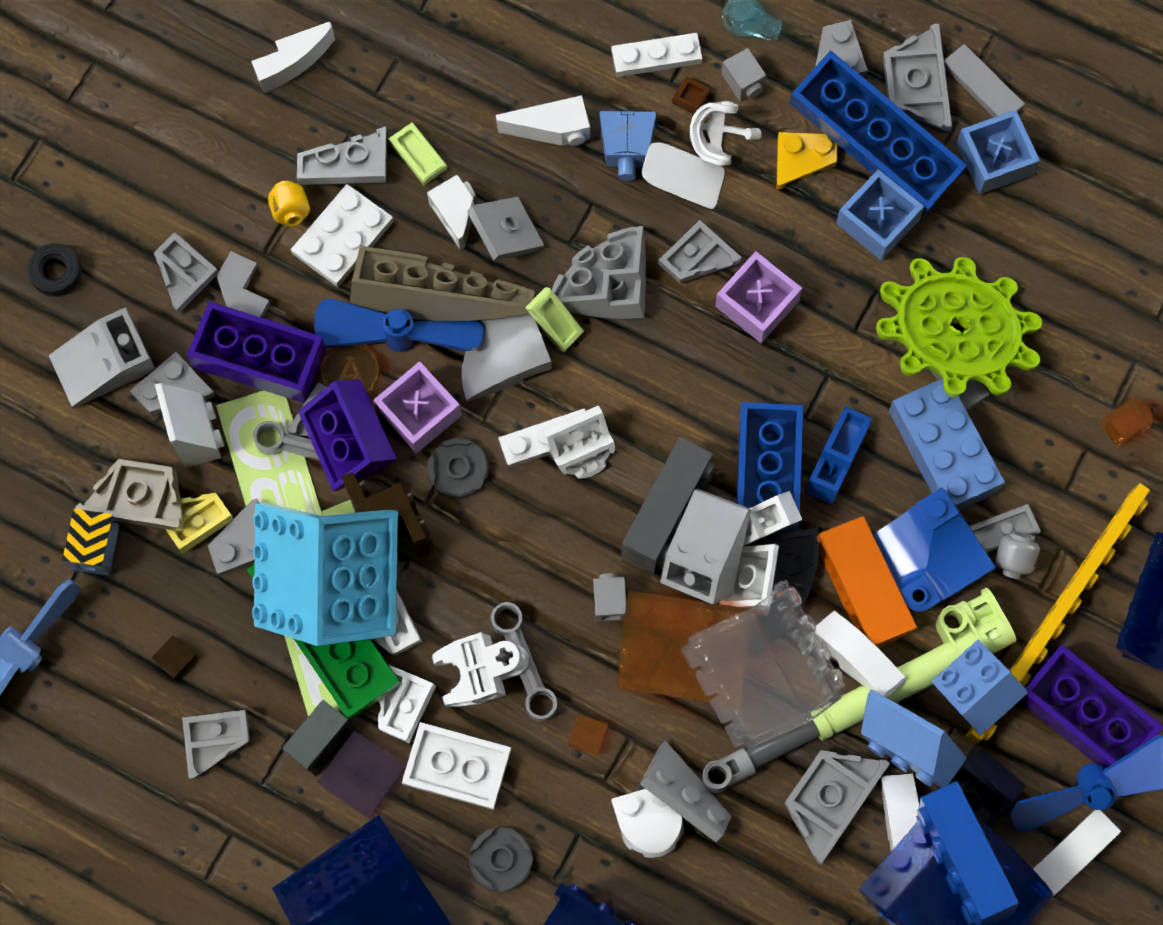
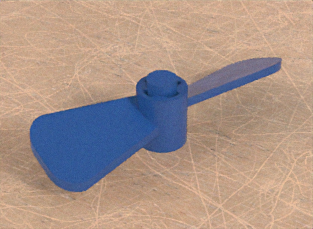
M332 298L323 300L318 305L315 313L314 332L316 335L323 337L326 348L386 342L391 350L404 352L409 350L416 340L462 351H473L481 346L484 336L483 326L475 320L413 322L412 316L402 309H395L387 314H383Z
M1163 735L1155 736L1107 768L1095 763L1083 766L1077 773L1076 781L1078 786L1015 803L1009 811L1015 828L1020 831H1031L1084 803L1094 810H1104L1113 805L1116 797L1163 789Z

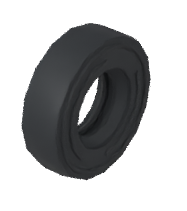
M51 243L43 245L34 251L29 259L27 272L29 280L36 290L46 296L58 297L66 295L75 289L81 279L82 266L79 257L71 248L64 244ZM53 260H60L66 266L64 275L56 280L46 278L44 276L46 264Z

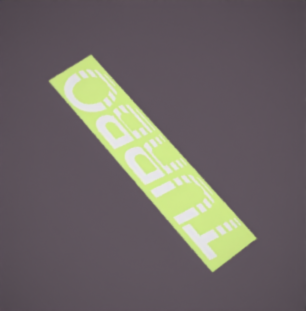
M260 391L216 405L245 505L247 506L253 499L257 498L259 503L267 502L323 516L305 457L285 451H280L275 455H265L257 449L253 439L255 428L265 421L278 423L282 427L283 432L288 433L287 429L291 425L293 417L287 398L267 391ZM268 429L260 434L259 443L264 447H272L279 442L281 436L276 430ZM285 636L308 716L322 700H325L337 711H341L293 638Z

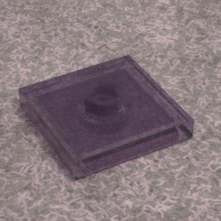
M353 731L317 783L370 819L406 769V766L356 731Z

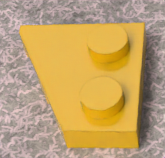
M778 132L776 189H783L788 183L800 178L802 180L807 179L818 171H826L836 166L837 143L826 134Z

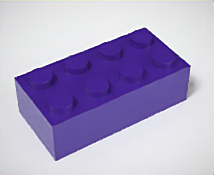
M209 301L187 357L194 369L305 403L325 355L326 347L322 336Z
M1061 645L1029 682L1025 687L1028 693L1020 700L1023 705L1085 756L1104 768H1107L1157 736L1163 728L1161 724L1064 645Z

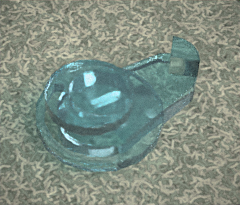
M729 0L722 13L723 25L728 32L735 36L748 37L753 35L770 40H776L780 36L781 19L777 20L765 13L764 8L757 0ZM725 14L729 17V23L732 28L727 24Z

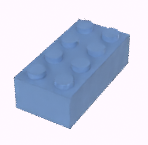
M942 378L892 401L889 414L931 493L943 487L960 511L1000 492L1005 481L959 396L951 398L945 394Z

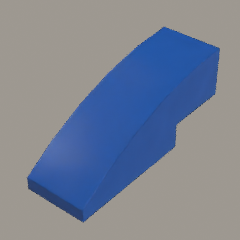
M844 407L811 474L804 493L830 505L833 504L873 418L849 407Z

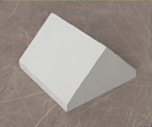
M778 545L743 547L732 597L721 601L719 608L767 617L778 555Z

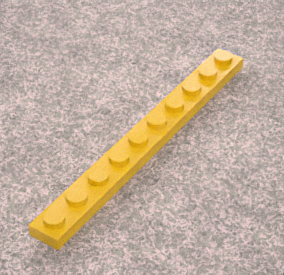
M1141 483L1130 491L1009 670L1023 687L1031 678L1028 670L1032 664L1039 665L1046 656L1048 649L1045 648V645L1049 639L1055 640L1064 629L1065 624L1061 621L1067 613L1072 615L1079 607L1082 599L1078 596L1084 588L1089 590L1097 580L1099 575L1095 571L1102 563L1105 566L1116 550L1111 548L1117 539L1122 541L1130 531L1132 526L1128 522L1132 516L1136 515L1138 517L1148 504V501L1144 498L1150 489ZM993 724L982 735L971 726L964 738L974 745L982 739L988 741L996 730L997 725Z

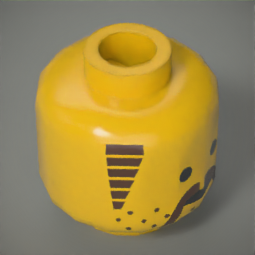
M289 180L281 181L275 184L269 192L268 203L274 220L279 224L296 226L308 216L310 206L304 188L298 183Z

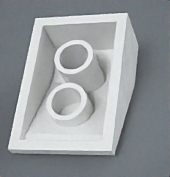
M164 383L155 384L170 443L185 467L188 468L222 458L219 448L224 447V443L219 429L214 430L211 420L216 419V414L212 402H206L202 393Z

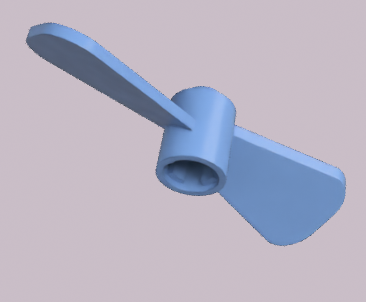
M71 579L64 581L57 587L24 634L20 633L13 626H9L0 635V695L16 671L23 673L27 669L31 672L41 661L42 657L39 655L41 648L35 642L75 601L80 593L81 587Z

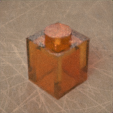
M1134 397L1107 414L1100 425L1116 447L1120 448L1147 431L1154 420L1150 408L1144 402L1141 403L1137 397Z

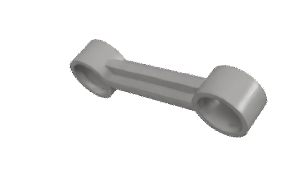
M262 422L254 430L253 439L255 445L265 455H275L280 451H285L319 460L310 439L284 433L282 427L276 422ZM268 429L276 430L281 436L279 442L272 447H264L259 443L260 434Z
M501 603L493 609L491 614L494 630L499 635L504 636L505 641L525 648L529 655V665L520 674L528 695L526 698L527 713L537 722L549 721L557 712L556 696L543 685L521 630L523 625L521 610L513 603ZM509 609L518 614L519 621L514 628L502 629L497 625L496 618L501 611ZM537 695H546L553 702L551 711L544 716L536 715L530 710V702Z

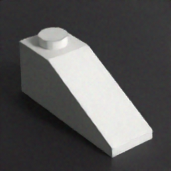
M582 95L496 115L498 133L561 146L567 144L576 146L590 139V125Z

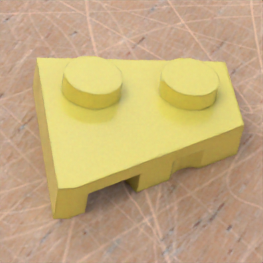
M216 493L204 494L198 498H182L184 531L167 529L166 531L183 554L229 524L233 517Z

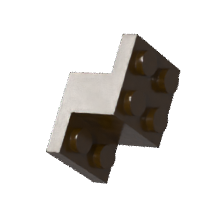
M353 472L342 476L344 485L357 513L390 509L398 511L397 535L407 531L419 558L430 553L428 543L432 542L429 535L430 532L423 517L416 518L420 514L410 490L404 492L400 483L370 496L363 478L357 480Z

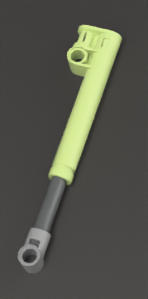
M988 588L982 589L980 596L968 602L961 601L942 610L936 620V629L944 644L897 667L905 676L906 681L887 697L888 699L898 703L933 685L931 681L978 639L992 654L1016 643V636L1009 621ZM944 617H955L959 622V627L955 629L949 628L944 622ZM862 685L822 705V708H816L808 712L809 719L746 751L744 748H741L719 760L711 761L703 770L702 783L711 793H721L728 787L755 774L756 768L817 737L823 741L833 736L834 733L837 734L863 721L867 695L870 690ZM715 769L720 770L724 773L726 779L722 784H713L708 779V773Z

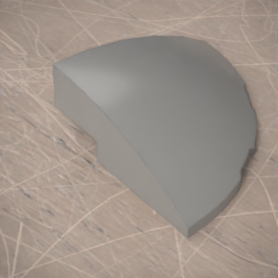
M643 226L630 227L607 235V241L594 248L588 245L572 258V266L564 276L558 275L552 291L569 312L601 318H644L646 251Z
M530 314L480 321L484 328L482 344L476 350L465 351L462 363V384L466 401L468 402L524 383V378L552 369L551 360L536 321Z

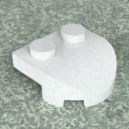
M599 406L542 430L549 451L564 475L567 473L576 475L579 479L591 477L606 467L605 460L610 452L614 454L615 451L614 440L609 434L603 412Z
M643 789L611 799L622 839L630 850L633 849L643 853L644 857L654 858L666 855L676 848V843L681 835L684 834L683 817L647 789Z

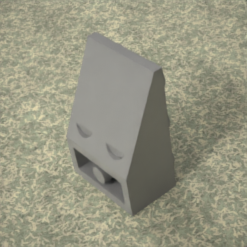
M126 307L95 321L49 355L72 408H76L155 370V366Z
M695 489L666 553L660 583L713 605L732 597L751 509L703 490Z

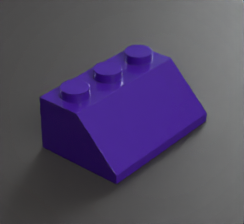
M361 379L336 380L298 411L333 491L346 488L342 476L350 472L354 473L357 480L362 478L365 480L377 475L396 460V456Z

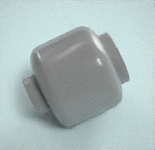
M1011 531L1010 535H1005L1000 539L995 562L997 566L1004 569L1003 575L1014 579H1021L1022 575L1034 572L1040 547L1035 542L1034 536L1024 532Z

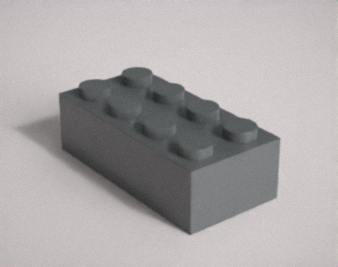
M681 437L678 438L622 542L621 559L652 575H655L658 568L663 569L666 553L694 490L701 488L706 490L714 475L712 472L715 465L711 464L713 453Z

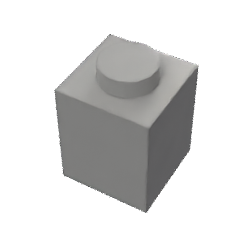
M748 48L723 61L722 76L739 101L746 98H755L763 91L766 74Z
M614 573L599 575V579H593L596 622L626 621L624 577H618Z

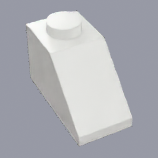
M456 175L427 192L429 205L461 250L466 246L472 222L467 211L474 205L473 198L476 195L471 185L467 181L463 183L459 176Z

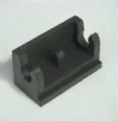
M322 700L282 749L316 777L356 727L325 700Z

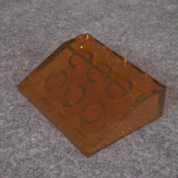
M629 591L623 621L618 688L742 708L756 613L753 609L722 604L713 605L708 602Z

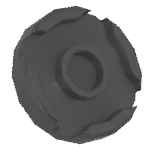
M462 438L446 440L438 445L439 447L429 457L427 468L431 484L442 495L454 499L467 498L481 490L487 480L489 470L486 454L483 450L475 445L474 442Z
M502 827L488 829L479 835L471 846L469 856L470 870L477 882L486 889L496 892L511 891L523 884L531 872L533 863L531 847L524 836L514 829Z

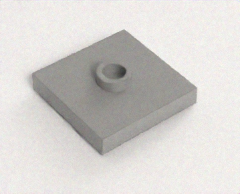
M518 197L472 205L467 211L493 261L538 252L545 246Z

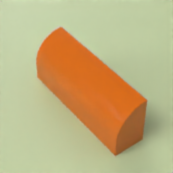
M864 516L819 533L817 540L819 542L820 558L852 625L863 633L877 648L888 645L914 631L917 626Z

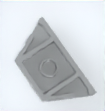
M933 24L928 31L917 37L914 35L906 39L902 45L894 46L884 52L883 64L887 98L912 119L944 131H950L952 123L939 24Z
M821 750L784 804L818 864L821 865L889 766L890 763L887 760H872L861 758V756L840 755L836 752Z

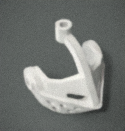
M730 101L705 104L696 111L690 125V139L695 152L700 158L717 166H725L731 164V155L724 153L722 150L723 132L744 135L747 140H759L761 138V130L759 128L745 129L724 125L725 114L737 113L738 105ZM711 114H714L707 123H704ZM703 130L707 131L710 143H707Z

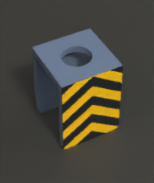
M74 509L62 561L73 571L110 576L121 527L120 524L113 522V516L109 513Z

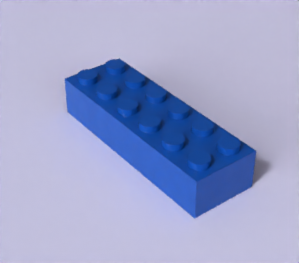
M831 50L791 94L789 104L868 171L874 174L879 169L924 206L923 217L958 179L967 166Z

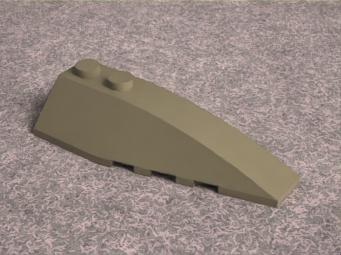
M360 246L352 279L350 304L387 314L395 309H402L407 311L412 316V319L474 321L530 314L525 307L534 299L535 290L499 279L493 283L487 281L483 274L471 271L469 275L454 271V265L444 262L442 266L429 263L428 257Z

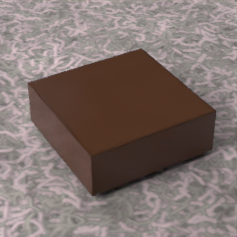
M686 76L672 98V104L695 114L706 103L712 89Z

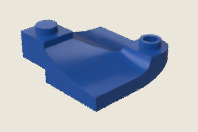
M943 487L916 503L915 506L873 534L906 605L917 612L932 609L996 569V566ZM917 590H922L925 594V598L921 602H917L914 599V593Z

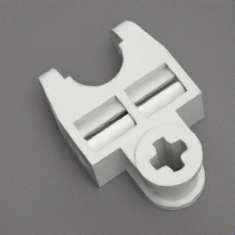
M482 632L454 641L432 655L435 666L452 663L453 666L456 665L460 670L461 677L458 685L451 689V693L443 696L446 707L477 705L505 696L506 693L502 680L522 674L529 665V655L525 648L509 641L492 644L491 637Z

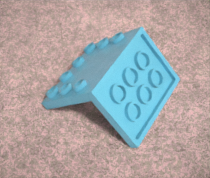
M267 502L255 503V514L253 517L255 527V545L253 547L255 572L253 577L254 607L252 610L255 627L315 646L396 635L398 511L390 509L321 516Z

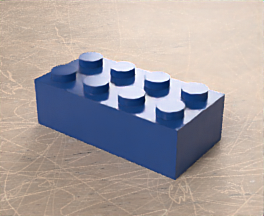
M741 402L736 504L751 508L779 494L790 491L800 513L803 405ZM799 522L775 533L797 531Z
M953 782L921 797L919 808L917 809V823L923 834H930L933 845L930 846L938 864L944 863L948 875L945 876L946 881L953 894L959 893L963 901V905L960 906L967 923L969 925L973 923L974 925H991L1013 915L1019 902L958 782Z

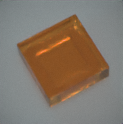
M578 714L568 746L598 755L608 724Z

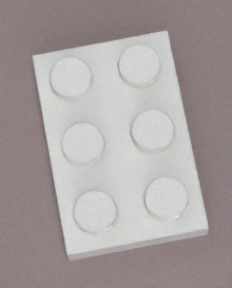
M346 184L291 248V252L336 287H339L355 268L360 246L373 247L394 220L391 215Z
M420 722L402 785L494 810L511 753V747Z

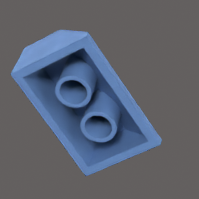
M870 690L867 695L861 734L869 742L867 748L881 758L885 754L892 758L891 762L904 772H907L909 769L915 771V776L930 787L933 783L941 788L947 786L967 759L966 756L944 730L876 691Z

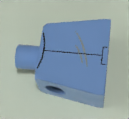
M600 111V132L606 166L618 167V179L623 181L634 180L636 178V167H643L647 150L653 142L656 112Z

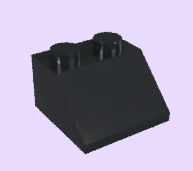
M975 744L967 753V759L949 784L958 782L985 834L1015 801L1026 785L978 744Z

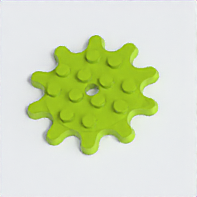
M967 257L957 258L950 273H940L927 260L917 258L910 264V274L915 281L913 285L902 286L895 282L887 281L880 288L882 300L894 307L897 315L891 318L880 319L876 324V332L881 339L898 341L907 348V354L900 360V368L903 374L914 376L923 370L933 371L943 379L944 392L951 398L962 395L966 390L967 381L970 380L983 383L992 394L1000 396L1011 388V381L1005 372L1006 367L1014 366L1030 371L1039 365L1040 356L1037 352L1024 345L1022 335L1037 332L1042 326V319L1036 313L1020 312L1012 307L1010 298L1018 290L1017 283L1013 279L1001 277L996 282L985 283L976 276L974 261ZM954 323L959 324L965 328V331L961 334V331L950 325Z

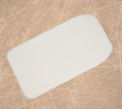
M660 142L650 144L642 168L643 178L651 185L709 209L715 208L725 175V170L721 166L714 165L695 155Z

